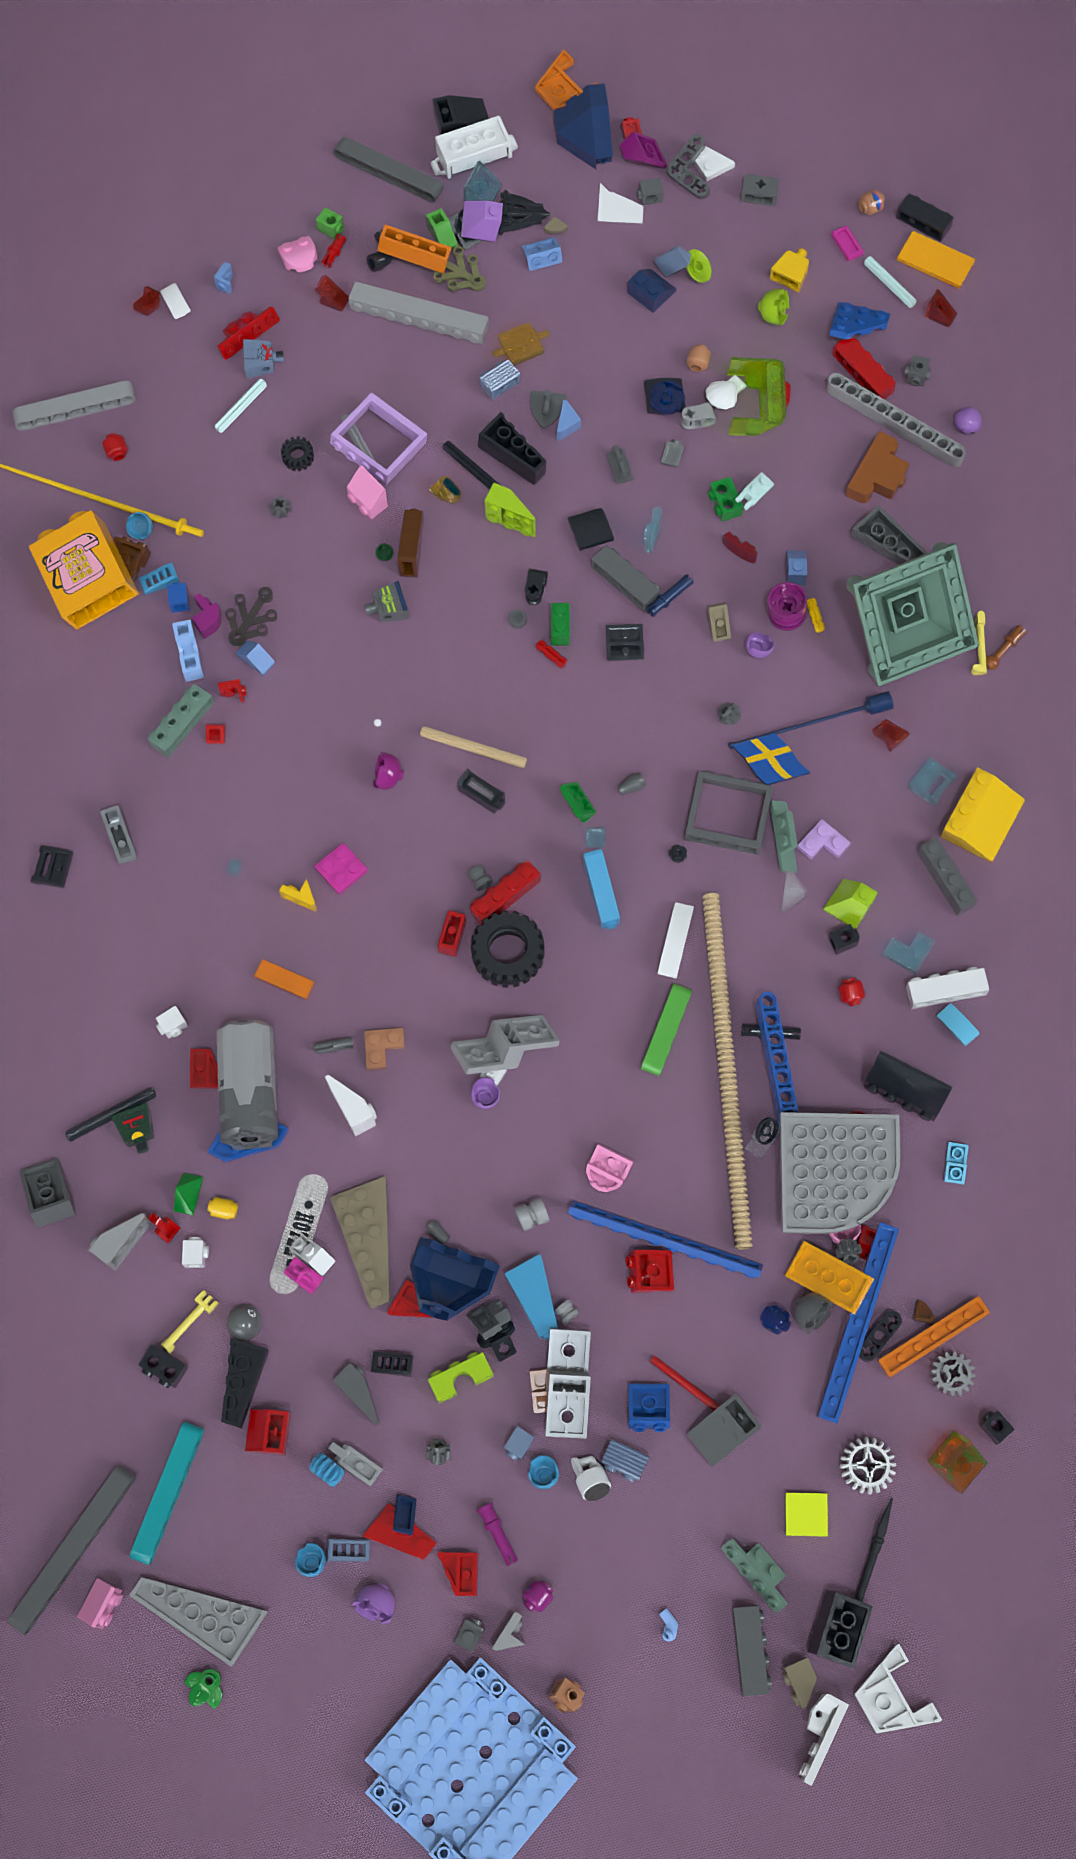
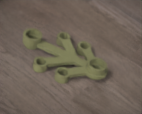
M456 246L453 249L458 266L448 261L446 269L451 272L443 274L436 271L433 274L436 283L449 280L448 289L451 292L469 287L473 291L479 292L486 286L485 277L479 274L477 266L478 257L475 254L468 256V265L471 266L472 275L466 272L463 259L464 249L461 246ZM463 278L466 281L457 282L455 279Z

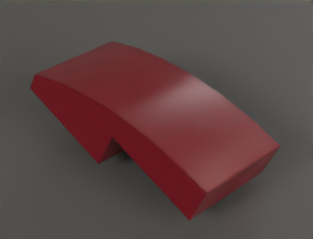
M730 531L724 534L723 544L733 554L753 564L756 562L758 552L754 545H750L747 540L741 544L739 538L736 535L733 536Z

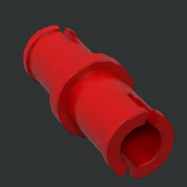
M337 234L332 244L328 246L327 253L321 261L325 267L327 264L328 268L332 267L334 260L340 255L341 248L346 242L345 236L341 235L340 237V234Z

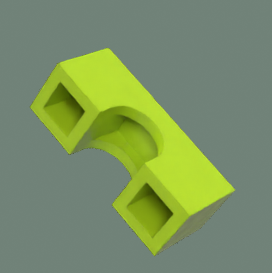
M474 1352L467 1356L468 1360L462 1363L456 1361L449 1365L450 1369L444 1372L438 1370L430 1375L431 1378L428 1381L439 1404L457 1396L454 1382L460 1375L470 1376L476 1386L494 1377L483 1352L480 1354Z

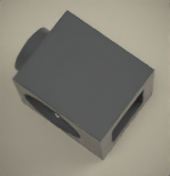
M660 178L640 181L637 197L641 199L643 206L663 202V188Z

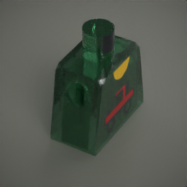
M147 1103L111 1116L128 1147L135 1145L138 1154L149 1151L146 1141L154 1138L151 1110Z

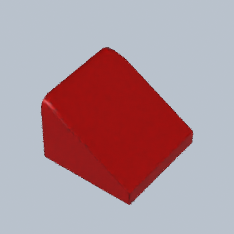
M207 723L206 743L225 744L226 724Z

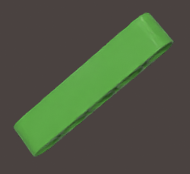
M674 983L641 1070L660 1076L691 997V989Z

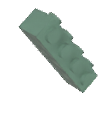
M195 683L191 688L189 687L185 691L183 698L173 705L172 711L162 718L157 729L152 730L149 734L148 741L150 746L169 758L214 704L212 695Z

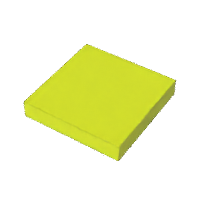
M785 1493L786 1536L828 1537L827 1494Z

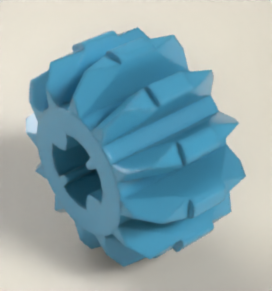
M318 1453L309 1465L310 1471L331 1487H335L345 1473L344 1469L323 1453Z

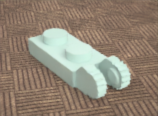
M761 472L743 489L735 500L739 503L745 498L748 502L745 504L744 509L748 510L775 484Z

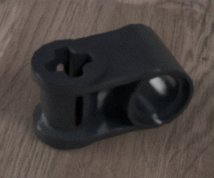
M529 568L525 587L528 604L537 605L541 602L544 588L547 584L548 571Z

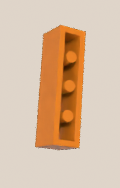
M385 224L377 251L444 274L452 247Z

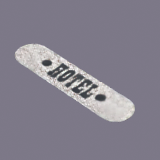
M316 1174L305 1176L299 1183L271 1271L270 1285L274 1291L280 1294H289L298 1287L297 1283L283 1274L294 1257L302 1261L289 1248L301 1234L313 1240L327 1195V1182L323 1177Z

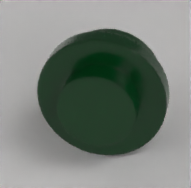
M382 543L376 548L375 553L379 560L388 561L393 557L394 551L389 544Z

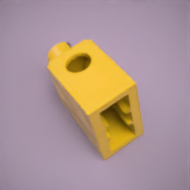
M799 248L796 253L790 250L786 251L771 268L770 279L799 293L809 267V259L805 258L807 251Z

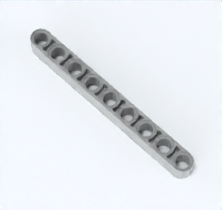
M833 373L829 376L827 392L834 398L949 466L957 468L963 464L966 449L961 444L842 374Z

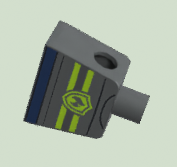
M399 580L373 591L374 602L364 605L366 615L377 613L380 622L410 619Z

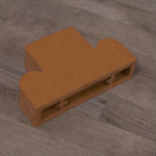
M879 431L846 490V497L859 503H867L871 500L874 491L888 499H893L899 487L903 488L907 480L905 476L907 475L909 462L895 456L898 442L894 437Z

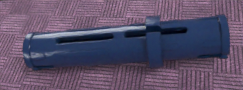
M684 575L682 579L663 595L660 594L657 600L646 608L647 612L652 617H655L657 613L663 608H667L671 601L694 583L691 577L687 579L689 575Z

